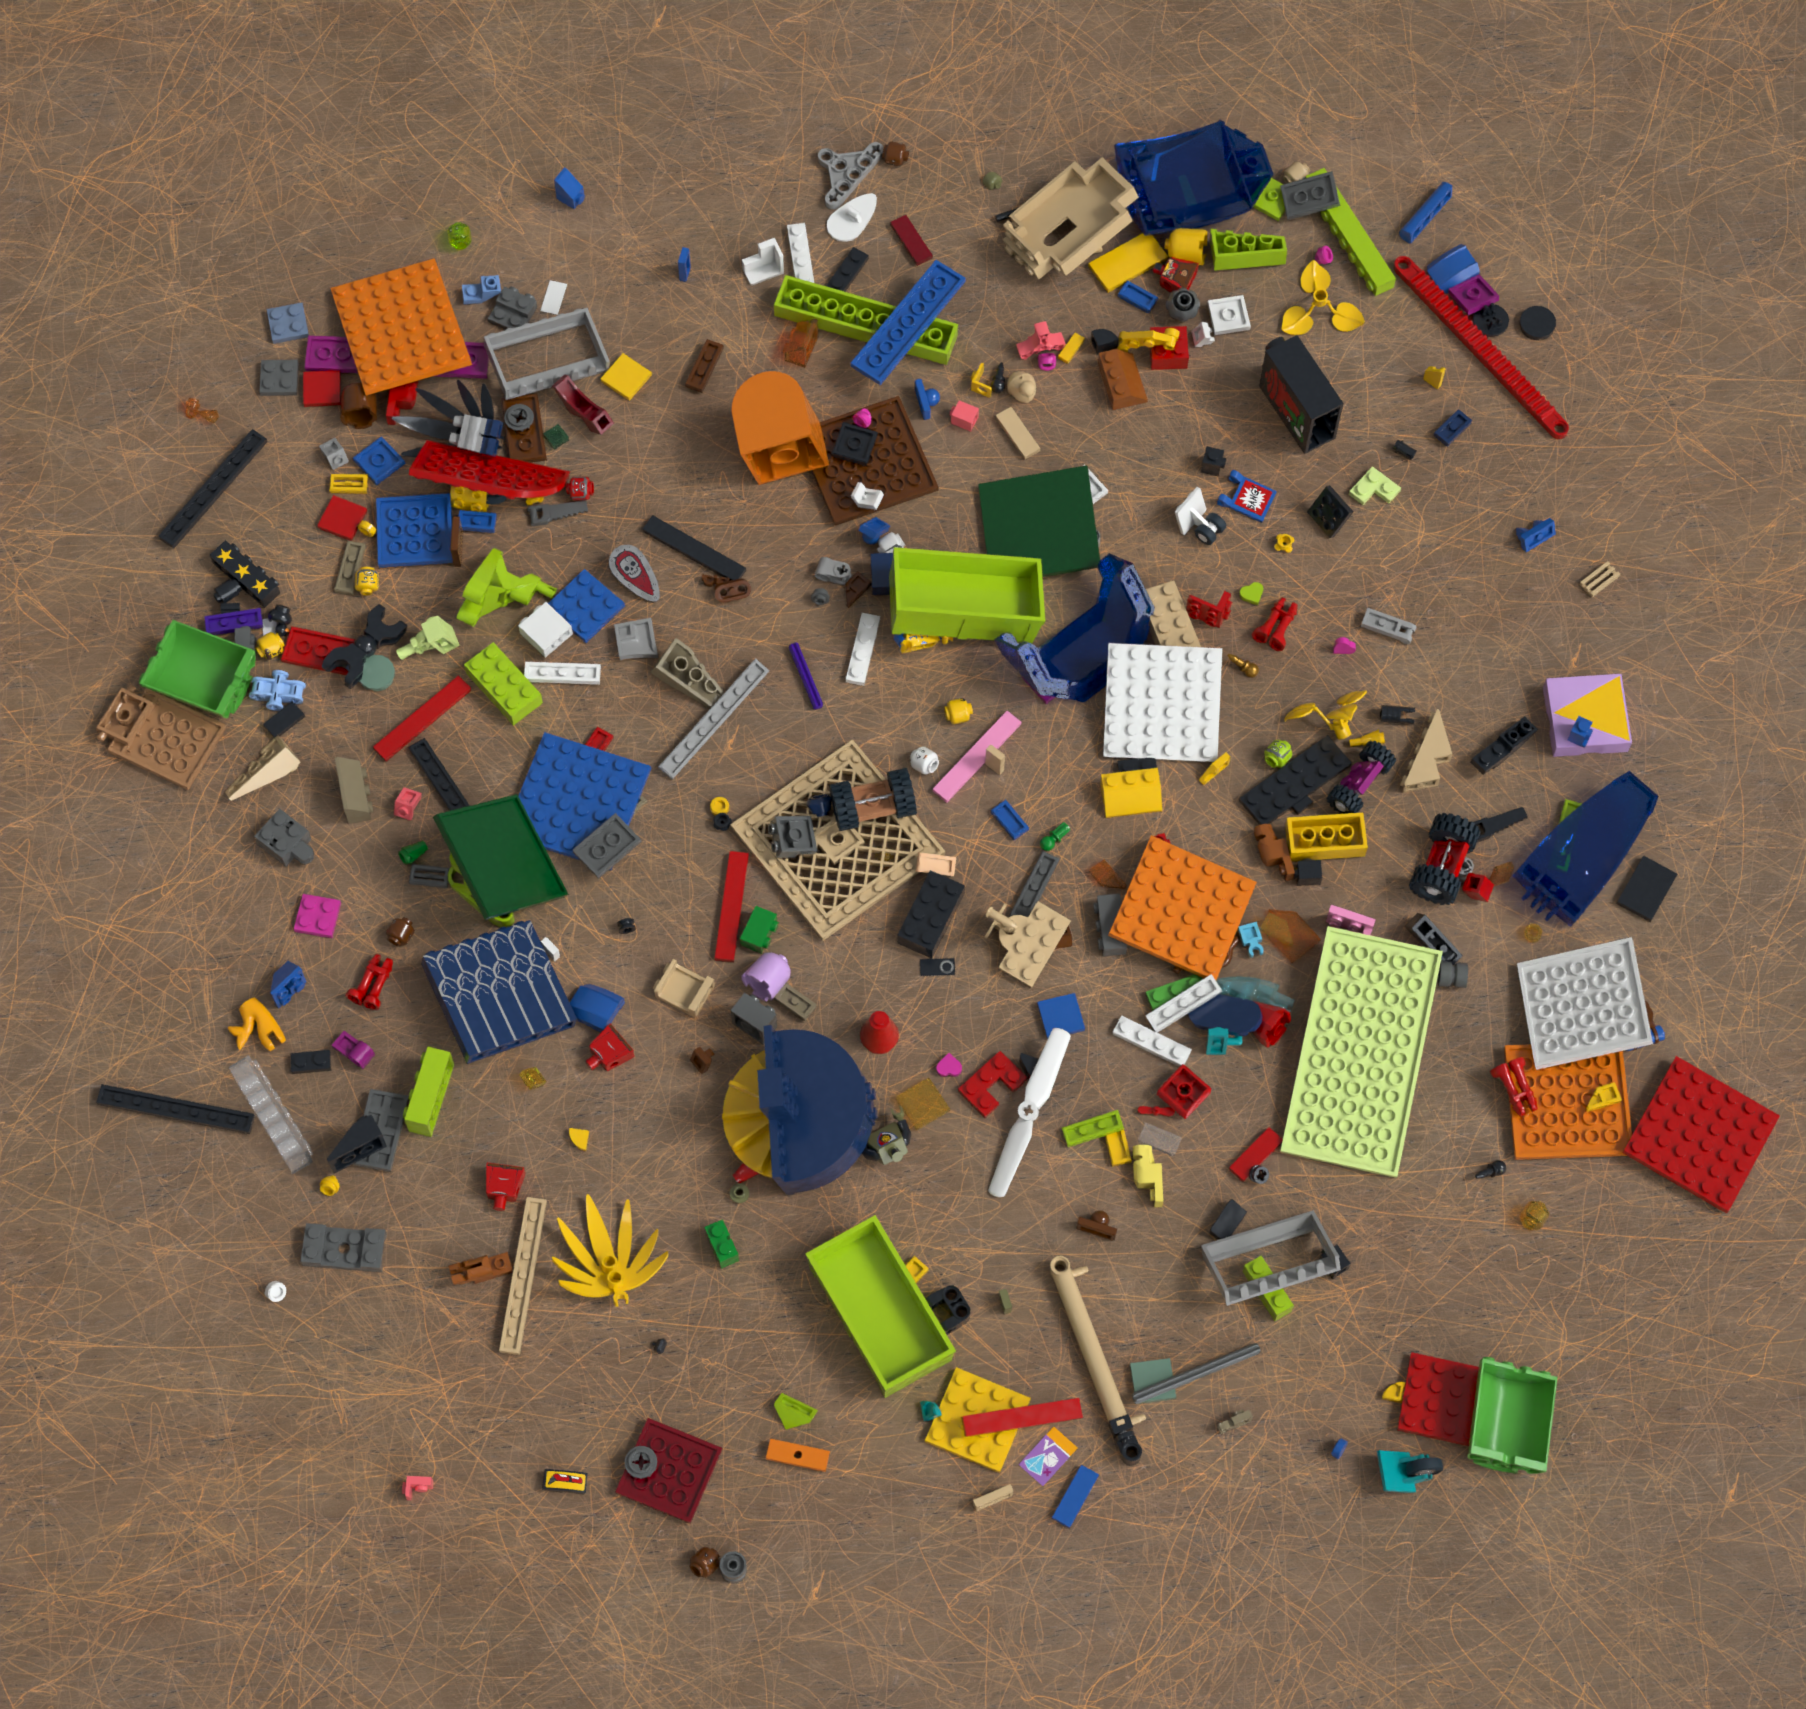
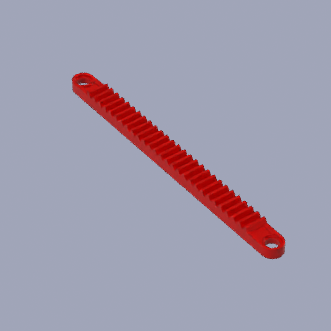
M1398 257L1394 263L1395 273L1553 438H1565L1569 425L1555 410V407L1545 400V396H1541L1540 391H1537L1535 386H1532L1530 381H1527L1526 377L1521 375L1520 370H1516V366L1512 365L1505 355H1502L1501 350H1497L1496 345H1493L1492 341L1488 340L1481 330H1478L1477 325H1473L1472 320H1469L1468 316L1464 315L1457 305H1454L1453 300H1449L1448 295H1445L1444 291L1440 290L1433 280H1430L1429 275H1426L1424 270H1421L1409 257ZM1406 263L1408 268L1401 269L1398 264ZM1561 426L1564 432L1558 433L1554 427Z

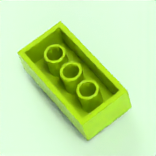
M494 642L464 664L469 678L513 726L543 703L541 693Z
M427 1047L426 1053H422L420 1060L422 1066L420 1071L417 1070L414 1081L416 1085L414 1089L410 1090L409 1107L404 1109L403 1118H405V1124L409 1132L432 1137L454 1068V1062L450 1052Z

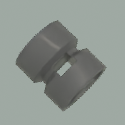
M1440 962L1438 986L1450 987L1453 983L1457 988L1467 987L1468 963L1458 962L1453 966L1451 962Z
M731 1551L724 1554L721 1558L720 1571L726 1582L731 1584L739 1583L746 1577V1560L741 1553Z

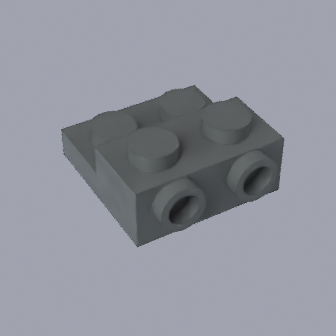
M504 287L496 299V306L488 317V322L505 330L520 327L523 324L529 323L537 309V302L531 294L526 293L523 295L515 287Z
M775 816L768 825V833L773 835L771 849L772 852H776L777 858H793L797 854H815L817 852L811 816Z

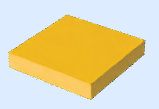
M622 353L600 379L603 384L630 401L652 376V372Z

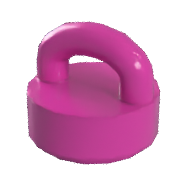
M1328 246L1319 247L1315 255V261L1323 265L1331 263L1333 260L1331 249Z
M1054 353L1039 354V368L1044 371L1054 369L1056 367V355Z
M863 408L853 416L855 425L866 429L871 424V414L868 409Z

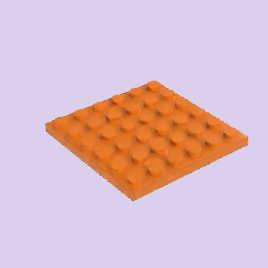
M1151 835L1108 936L1204 979L1212 974L1214 979L1217 980L1257 882Z
M1531 1044L1504 1046L1505 1063H1507V1066L1509 1061L1524 1057L1526 1062L1523 1067L1524 1074L1530 1089L1534 1092V1097L1537 1098L1538 1109L1532 1112L1526 1100L1521 1102L1525 1115L1519 1116L1513 1110V1105L1509 1102L1515 1160L1627 1156L1622 1152L1632 1135L1623 1051L1536 1069ZM1509 1068L1510 1075L1512 1077L1514 1085L1518 1093H1521V1089L1515 1078V1075ZM1615 1082L1622 1101L1586 1112L1595 1089Z

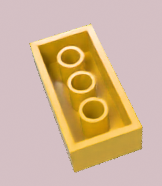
M1363 812L1289 817L1286 820L1285 832L1291 861H1301L1306 858L1322 860L1366 856L1368 845Z

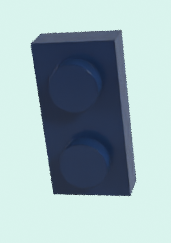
M1458 409L1434 432V437L1448 447L1472 424V420Z

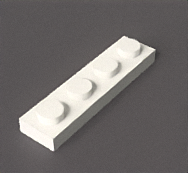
M805 223L787 225L795 278L814 283Z
M866 613L861 614L846 676L847 683L865 685L880 616Z
M525 662L524 676L530 682L600 685V664Z
M1211 974L1147 1014L1146 1018L1155 1032L1158 1033L1220 994L1222 989Z
M1124 1016L1120 1017L1113 1031V1035L1179 1067L1182 1064L1185 1065L1192 1049Z

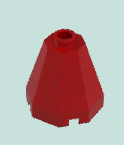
M1254 1001L1260 1007L1263 1018L1261 1025L1253 1034L1262 1045L1268 1048L1270 1044L1272 1046L1275 1045L1287 1030L1284 1027L1285 1023L1289 1024L1291 1021L1290 1012L1281 1007Z

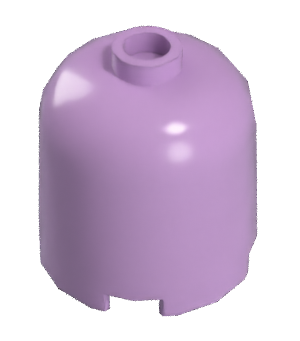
M767 952L761 955L741 977L744 985L747 987L749 984L754 990L752 992L754 996L767 1002L769 999L772 1000L789 980L791 970L787 959L783 955Z

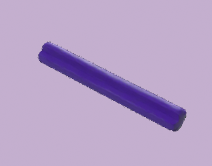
M797 642L790 644V653L813 709L818 710L823 707V702Z

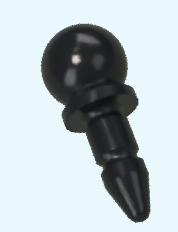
M1002 362L998 365L996 375L993 376V381L990 385L994 393H1001L1005 389L1004 365Z
M1495 1160L1492 1164H1488L1486 1169L1479 1171L1475 1178L1482 1179L1487 1176L1503 1175L1506 1172V1164L1502 1160Z

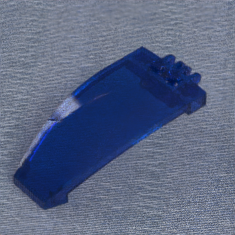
M1630 771L1614 779L1557 825L1512 876L1527 890L1521 899L1524 901L1532 894L1536 898L1531 902L1530 907L1532 909L1540 901L1542 904L1536 910L1538 914L1545 909V906L1550 910L1544 918L1546 921L1555 914L1571 927L1613 876L1638 837L1648 817L1653 813L1659 796Z

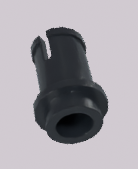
M1397 440L1393 447L1395 453L1398 452L1412 460L1417 450L1403 443L1404 440Z

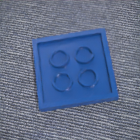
M585 569L548 603L572 626V632L585 643L625 607V603Z

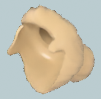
M1024 371L1012 373L1007 381L1008 394H1012V397L1022 403L1032 401L1036 393V382L1033 376Z

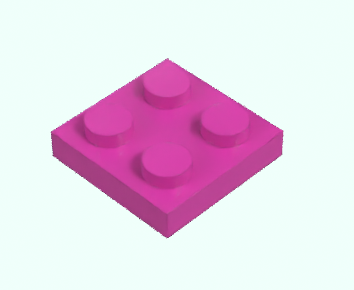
M303 894L294 931L333 938L341 901Z

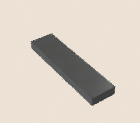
M1042 851L1009 917L1013 915L1029 917L1037 901L1041 899L1060 861L1059 858Z

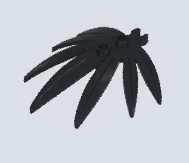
M457 380L460 395L470 415L493 420V403L486 384L483 383L481 388V410L483 415L481 416L474 397L460 380ZM415 388L420 396L448 418L454 420L455 416H464L461 411L442 398L423 389ZM409 416L392 417L394 421L409 429L439 439L449 440L451 433H461V427L453 426L452 423ZM446 443L447 445H452V446H456V447H457V445H454V444H452V443ZM422 447L402 452L401 455L417 457Z

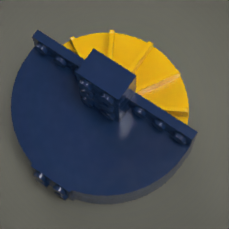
M772 1025L764 1026L765 1050L757 1055H751L752 1058L738 1071L734 1079L728 1083L729 1088L724 1100L722 1119L726 1138L737 1157L753 1171L762 1176L773 1178L786 1195H793L798 1192L814 1190L831 1183L848 1171L857 1161L866 1147L872 1126H875V1119L878 1117L877 1109L874 1107L873 1100H876V1091L848 1052L832 1039L807 1030L775 1031Z

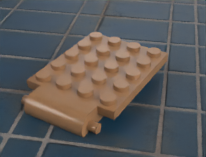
M129 685L127 690L121 688L96 727L97 732H99L97 739L102 742L106 737L113 740L107 749L109 753L189 790L225 732L226 725L150 689L145 688L142 695L139 696L134 694L136 687L133 685Z

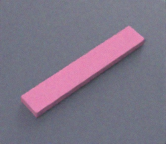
M1006 711L933 788V792L947 803L985 763L987 747L993 745L999 749L1021 725V721Z

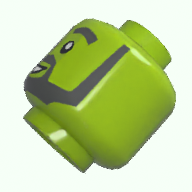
M1274 740L1264 751L1266 763L1273 768L1283 767L1292 757L1291 745L1284 740Z

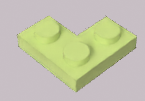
M1371 467L1349 491V495L1362 505L1374 493L1387 503H1390L1401 491V487L1377 469Z

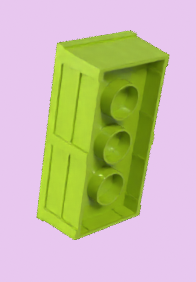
M893 548V559L889 573L892 634L956 637L957 639L969 638L1032 644L1041 626L1044 625L1045 607L1041 559Z
M876 1215L805 1253L813 1276L818 1279L842 1320L847 1334L853 1339L880 1385V1390L885 1398L952 1361L953 1355L956 1353L954 1346Z

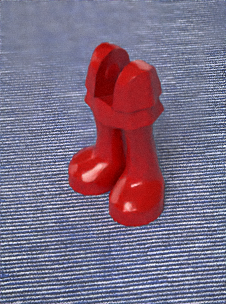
M1281 597L1274 603V607L1271 609V614L1262 626L1257 627L1252 633L1255 641L1266 643L1277 619L1280 620L1278 627L1269 639V646L1276 651L1284 650L1286 646L1285 631L1290 622L1294 620V616L1297 615L1298 604L1292 602L1288 612L1283 611L1282 608L1286 602L1284 597Z
M375 954L368 961L369 964L365 967L366 970L359 986L356 989L350 988L347 990L346 998L360 1006L363 1003L367 1009L379 1010L381 1005L379 995L385 981L389 978V973L392 972L393 960L386 958L381 968L378 966L381 955ZM373 977H376L369 995L365 997Z
M1524 1057L1509 1061L1508 1066L1507 1063H1503L1490 1070L1493 1078H1500L1510 1098L1509 1102L1513 1105V1110L1519 1116L1525 1115V1110L1521 1103L1525 1100L1532 1112L1538 1109L1537 1098L1534 1097V1092L1530 1089L1524 1074L1523 1067L1526 1064ZM1509 1068L1515 1075V1078L1521 1089V1093H1518L1514 1085V1082L1510 1075Z

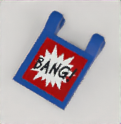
M1232 470L1228 479L1233 483H1239L1238 489L1232 500L1228 496L1220 494L1217 504L1222 507L1231 508L1262 523L1277 491L1244 477L1236 470Z

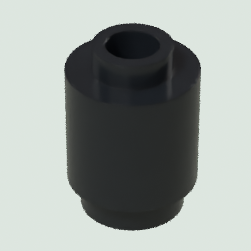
M234 578L232 580L228 579L214 588L215 593H213V596L218 603H227L237 597L242 589Z

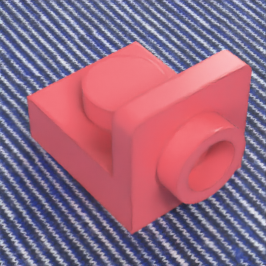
M404 787L395 800L394 815L412 820L414 809L421 800L422 793Z
M407 1476L406 1482H403L402 1494H405L407 1500H412V1489H415L417 1492H427V1489H433L432 1477Z

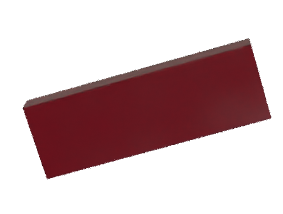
M907 215L890 222L894 232L917 266L933 258L932 253Z

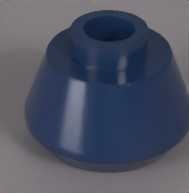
M828 794L813 796L807 800L806 805L811 813L816 814L817 817L825 816L831 810L832 798Z

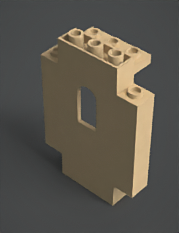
M1104 158L1099 159L1086 171L1075 161L1009 215L1012 223L1008 220L1003 224L1006 230L1004 233L1006 237L1003 239L1006 245L1004 249L1010 256H1015V260L1020 266H1025V270L1030 276L1034 275L1040 279L1052 268L1058 273L1061 271L1067 276L1132 222L1125 208L1135 201L1138 195L1134 187ZM1069 219L1076 226L1074 230L1053 246H1046L1044 244L1045 237L1065 220Z

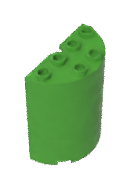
M172 620L171 624L165 628L162 641H159L156 646L157 655L149 659L146 672L140 676L139 684L144 688L202 710L229 718V714H234L241 705L253 676L249 674L250 670L255 666V650Z
M1483 1357L1479 1362L1468 1459H1474L1473 1463L1482 1467L1517 1474L1518 1470H1524L1528 1474L1546 1472L1558 1377L1552 1376L1547 1371L1536 1372L1527 1366H1521L1520 1369H1517L1511 1362L1504 1361L1500 1363L1496 1362L1494 1358Z

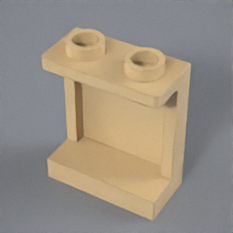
M673 959L671 963L666 964L661 980L658 979L654 984L655 997L696 1018L715 987L714 979L709 976L705 979L678 965L677 960Z

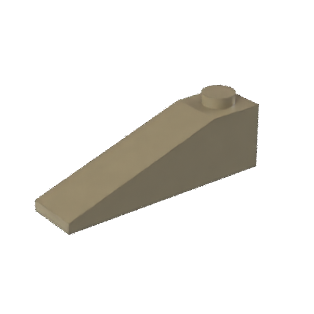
M675 638L650 673L664 683L711 708L724 694L723 690L714 678H711L705 670V666L698 661L693 650Z

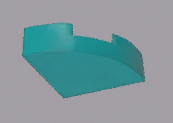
M920 1401L923 1421H931L942 1416L936 1403Z

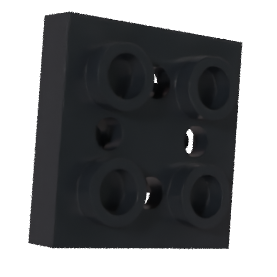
M1330 485L1324 488L1307 511L1329 538L1336 536L1354 512Z

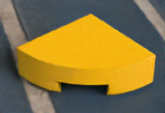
M569 1128L573 1144L578 1149L586 1151L589 1131Z
M1397 1382L1390 1385L1384 1391L1382 1399L1402 1403L1406 1382Z

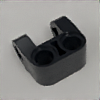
M954 1285L946 1286L925 1298L931 1309L944 1304L951 1317L940 1323L946 1335L954 1332L970 1319V1306L960 1290ZM953 1293L956 1295V1298L949 1300L946 1298V1295ZM958 1310H964L966 1311L967 1315L964 1317H959L956 1314V1312Z

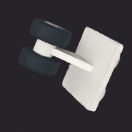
M1196 487L1193 492L1189 493L1186 500L1177 507L1175 511L1181 534L1185 535L1195 524L1198 526L1195 529L1196 537L1202 543L1212 545L1216 540L1215 533H1222L1227 525L1223 518L1216 513H1209L1205 519L1202 517L1206 511V506L1201 489Z

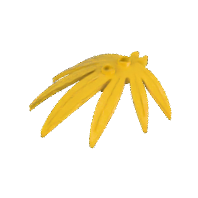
M587 1194L586 1214L588 1232L599 1266H597L594 1259L573 1232L558 1217L557 1223L568 1247L585 1269L595 1276L592 1277L552 1257L553 1263L560 1270L580 1282L558 1280V1283L564 1289L585 1297H605L614 1294L613 1303L615 1307H618V1299H624L625 1303L628 1304L629 1297L624 1291L634 1289L653 1277L668 1258V1251L642 1269L656 1244L658 1229H656L638 1252L631 1266L627 1268L632 1243L630 1201L627 1199L619 1229L617 1261L604 1222L592 1198Z

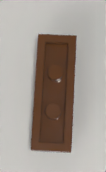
M706 340L685 383L687 388L703 393L724 349V345Z

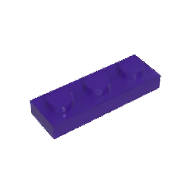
M261 608L204 616L206 632L212 635L235 632V628L249 626L251 630L264 628Z

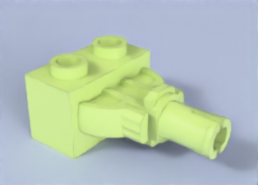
M433 616L421 624L423 630L416 637H412L409 644L397 649L396 652L399 658L403 660L414 653L422 654L424 651L434 648L445 654L460 645L453 627L439 616Z

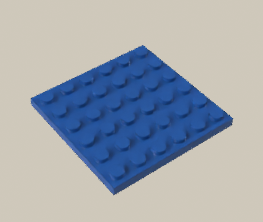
M544 732L519 793V798L545 849L580 860L572 850L615 813L628 826L630 825L650 774L651 766Z

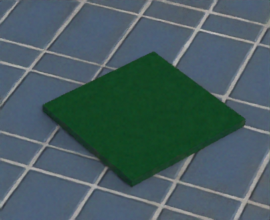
M1088 465L978 484L987 555L1039 558L1042 563V577L1101 568Z
M517 794L433 816L485 920L565 898L569 895Z

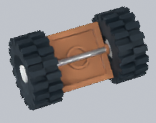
M907 768L887 772V780L851 787L849 781L830 784V797L832 798V807L839 831L858 828L861 821L896 814L897 818L916 815L917 808L914 790Z

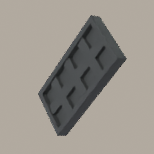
M370 1089L364 1116L372 1114L387 1147L352 1165L391 1172L404 1122L403 1112L405 1107L408 1106L409 1096Z

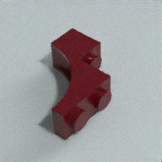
M564 374L552 385L569 413L581 417L591 432L602 435L614 424L607 411L586 397L574 384L569 375Z

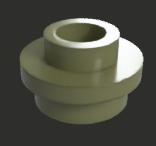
M739 1183L731 1187L730 1198L735 1203H744L749 1198L750 1193L746 1185ZM742 1190L743 1194L738 1196L736 1191Z

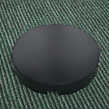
M1532 306L1522 313L1519 325L1526 337L1533 340L1547 339L1555 330L1556 318L1548 308Z

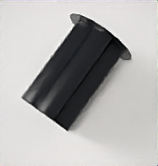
M221 603V614L240 611V603Z

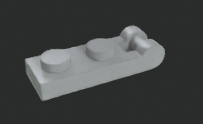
M1367 608L1361 627L1395 638L1404 644L1411 643L1412 633H1415L1417 628L1413 623ZM1400 628L1404 629L1405 633L1400 632Z

